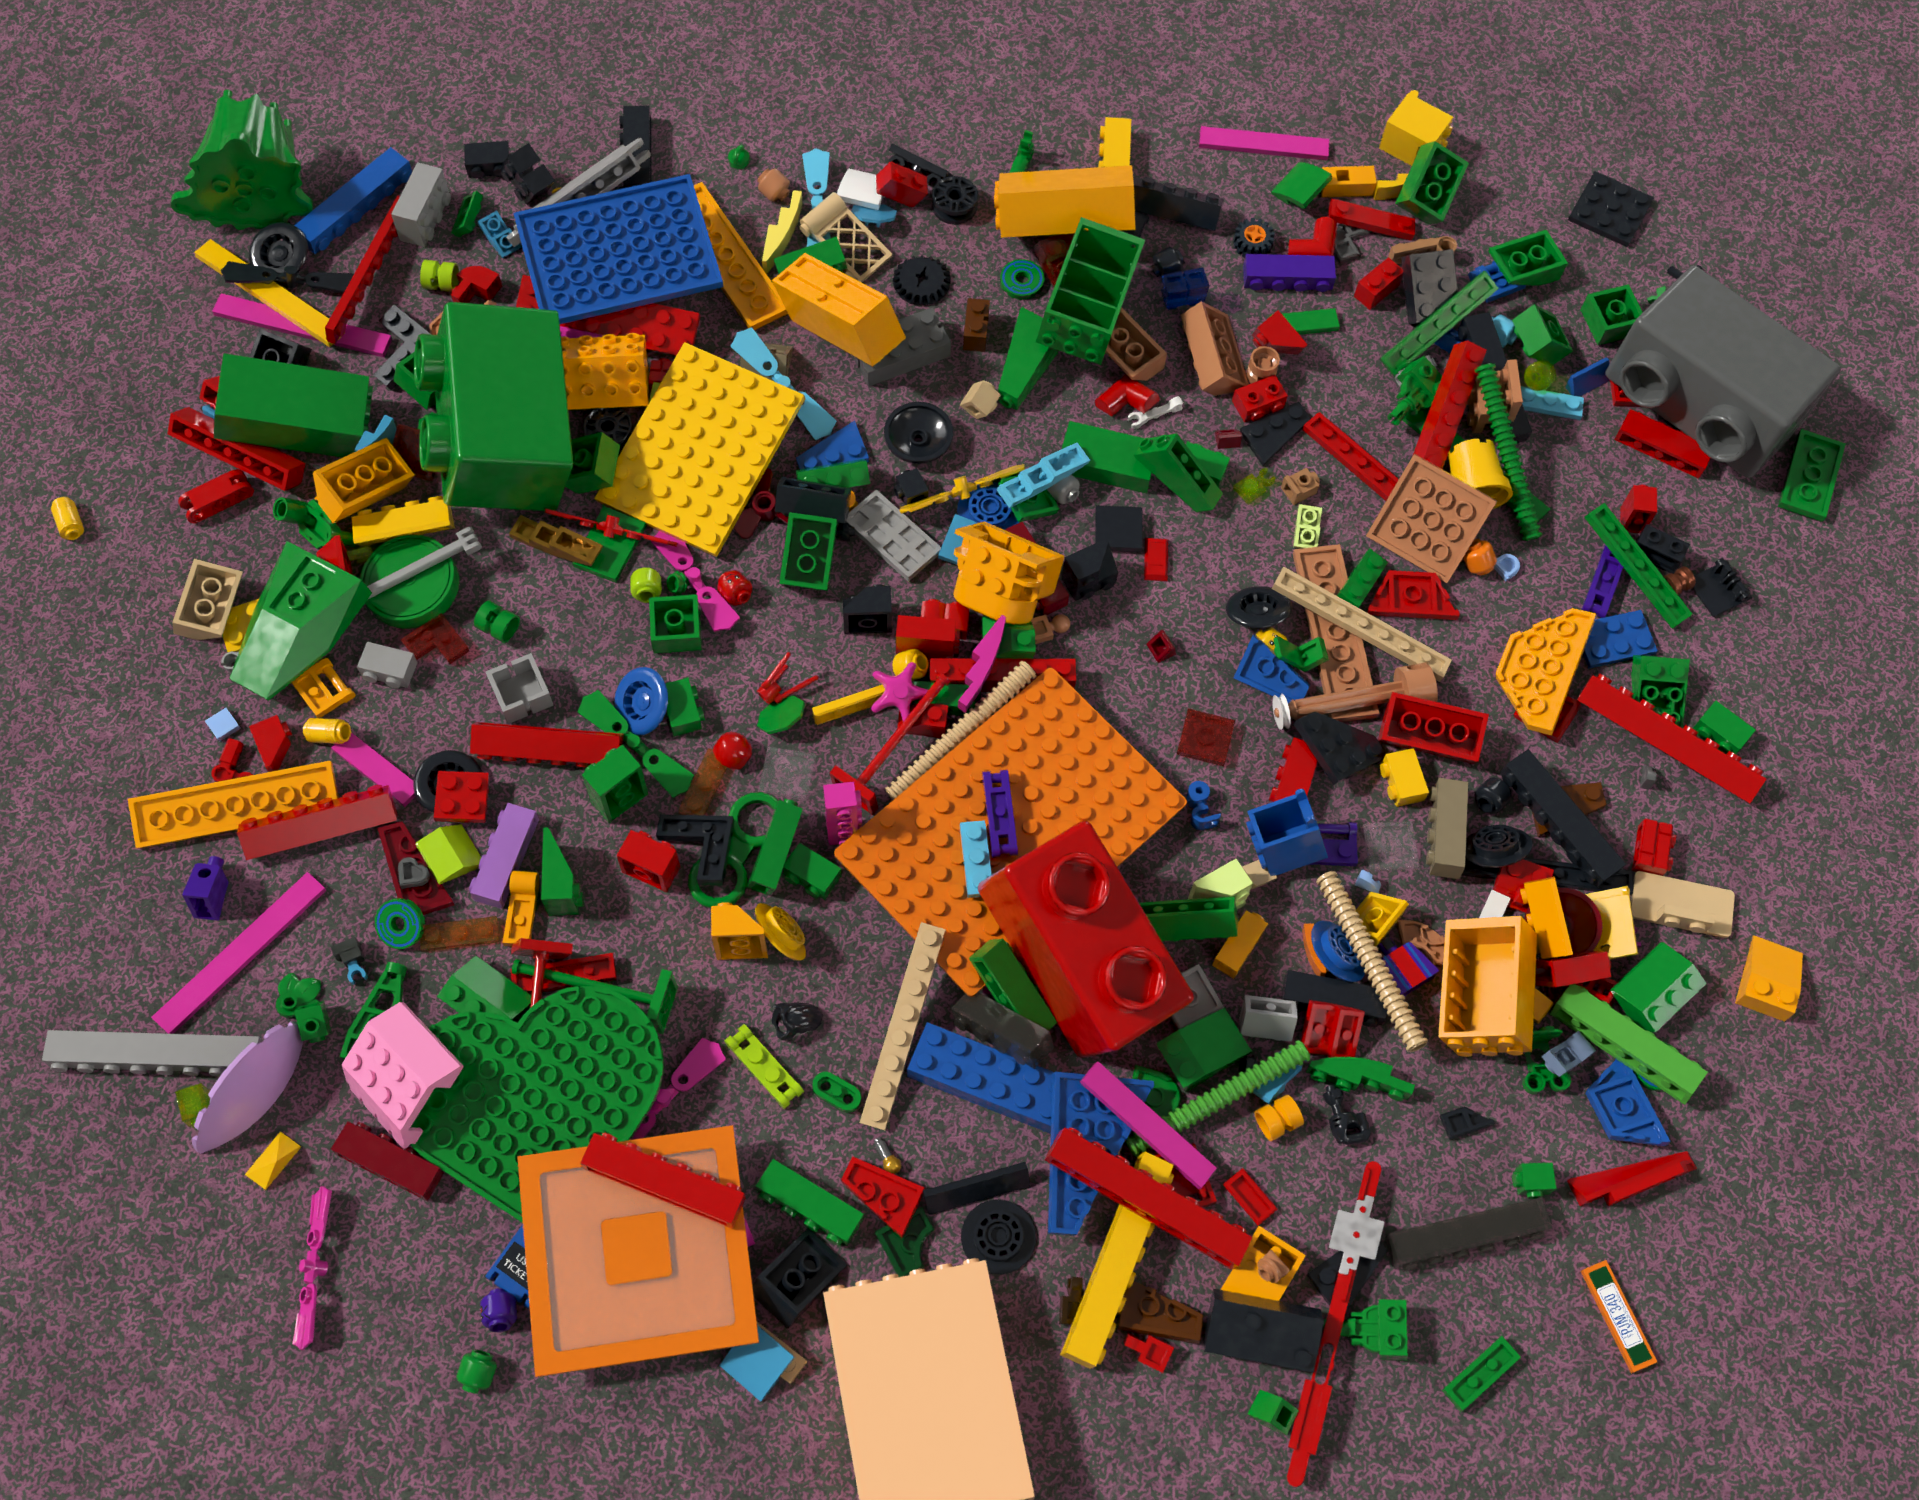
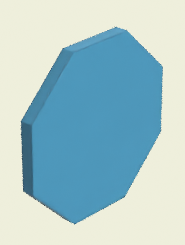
M884 204L880 205L879 210L859 205H853L851 210L859 220L865 222L866 226L871 222L877 223L876 227H879L881 223L894 221L897 214L896 210Z

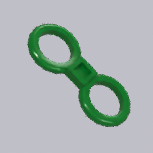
M763 792L749 793L740 797L731 807L728 816H733L735 823L727 865L735 870L737 884L730 894L719 898L707 896L701 891L697 882L701 858L692 866L688 875V888L693 898L702 906L711 908V906H717L719 903L724 902L735 904L744 895L748 885L747 871L744 864L756 847L762 846L765 835L757 837L747 835L741 830L738 818L741 811L753 803H762L775 810L779 800L773 795Z

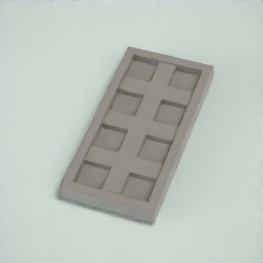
M875 490L851 510L845 523H849V527L855 528V534L908 582L937 558L941 549L935 541L906 515L901 514L899 509L878 490Z

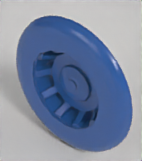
M996 482L980 488L979 484H977V489L970 492L971 497L963 500L959 499L957 513L962 517L977 523L985 521L1003 530L1019 523L1012 509L1007 506L998 493L997 488L999 484Z
M639 667L628 672L620 681L614 699V707L628 722V731L636 735H645L656 729L663 720L668 705V692L661 675L648 667Z
M1325 920L1315 923L1311 931V940L1315 953L1322 964L1333 975L1344 981H1360L1365 975V967H1361V961L1356 957L1358 954L1353 952L1354 947H1351L1349 944L1350 940L1346 939L1345 935L1347 933H1343V927Z

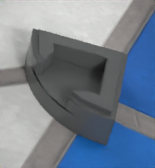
M1643 766L1640 788L1648 790L1656 782L1657 773L1654 771V767Z

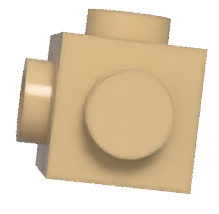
M983 380L971 386L960 406L974 418L979 419L987 416L997 407L998 403L996 401L1001 394L995 390L991 383Z

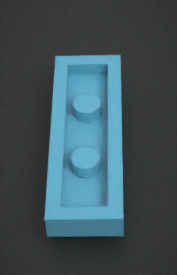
M1521 386L1524 410L1581 420L1584 397Z
M985 820L961 822L960 835L968 898L981 897L978 892V885L981 881L992 875Z

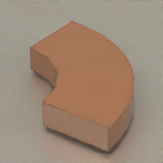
M1398 920L1396 922L1401 945L1411 942L1435 966H1443L1445 944L1443 936L1430 929L1428 925L1411 920Z

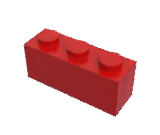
M1294 737L1291 745H1285L1282 758L1286 759L1284 767L1279 765L1275 777L1276 780H1279L1277 788H1272L1269 801L1275 802L1295 795L1298 789H1304L1306 795H1308L1317 759L1304 740Z

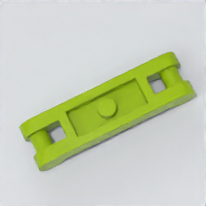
M743 1024L738 1028V1033L733 1037L729 1036L724 1042L779 1105L785 1109L790 1105V1101L795 1096L799 1097L802 1095L804 1090L753 1035L751 1030ZM746 1039L750 1045L742 1050L739 1044ZM786 1084L789 1089L782 1094L778 1089Z

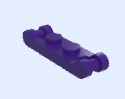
M1606 545L1603 547L1592 582L1581 608L1583 611L1596 613L1597 617L1604 618L1608 612L1623 569L1620 562L1610 556V554H1613ZM1594 598L1602 601V604L1593 603Z
M1000 770V773L992 774L990 771L982 772L992 858L1000 857L1001 854L1018 856L1008 770ZM1001 783V787L992 788V784ZM999 838H1008V844H999Z

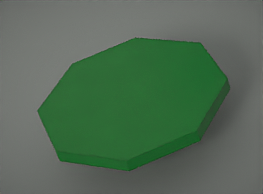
M795 696L786 697L779 704L773 701L760 712L757 727L767 734L788 730L802 718L805 707L804 701Z

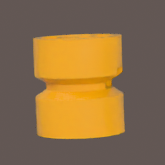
M1287 1094L1275 1100L1273 1107L1267 1104L1254 1112L1256 1122L1265 1137L1271 1142L1283 1136L1285 1129L1291 1132L1304 1124V1119L1298 1105Z

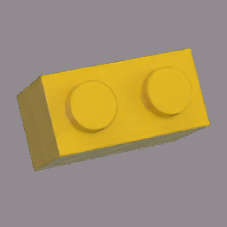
M1414 748L1386 754L1382 764H1380V772L1383 778H1387L1389 784L1387 792L1390 800H1394L1396 807L1425 801L1429 791Z

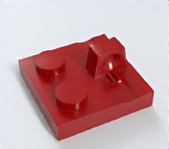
M1523 859L1513 865L1499 868L1493 890L1510 897L1507 908L1526 914L1529 903L1523 904L1520 889L1525 888V882L1552 877L1554 870Z

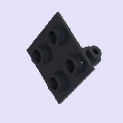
M1724 558L1717 560L1715 566L1694 575L1696 584L1692 589L1712 617L1752 599L1749 594L1750 590L1745 588L1741 578L1736 576L1737 572H1733L1729 561L1724 560Z

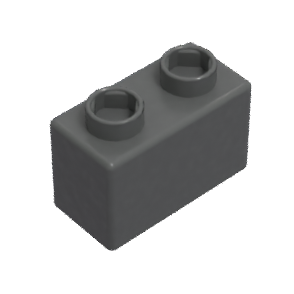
M1690 266L1635 320L1605 374L1609 380L1622 388L1625 395L1632 402L1641 407L1650 408L1680 431L1696 440L1701 450L1708 457L1719 462H1725L1743 476L1751 478L1758 473L1805 422L1839 375L1841 367L1697 266Z

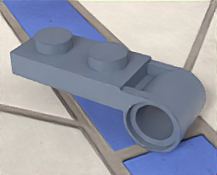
M1577 1031L1566 1041L1546 1052L1542 1058L1545 1060L1547 1069L1561 1077L1580 1065L1587 1057L1593 1055L1596 1050L1582 1033Z

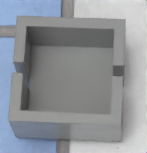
M532 653L511 661L515 677H511L506 663L486 671L507 724L527 717V711L531 710L534 714L554 706Z

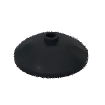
M910 402L899 406L888 416L884 426V439L889 450L899 459L916 464L928 463L940 458L947 452L953 440V426L948 415L939 407L926 402ZM919 438L922 439V442H916L914 440Z

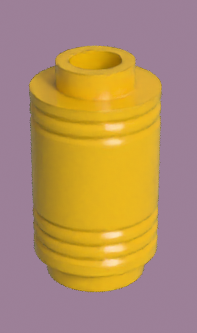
M68 497L55 499L52 502L51 511L60 536L68 540L79 538L84 533V527L75 502Z
M309 718L303 726V734L308 742L343 744L350 738L351 727L349 723L342 719Z

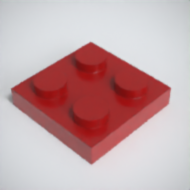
M438 771L434 820L439 822L486 823L489 773Z

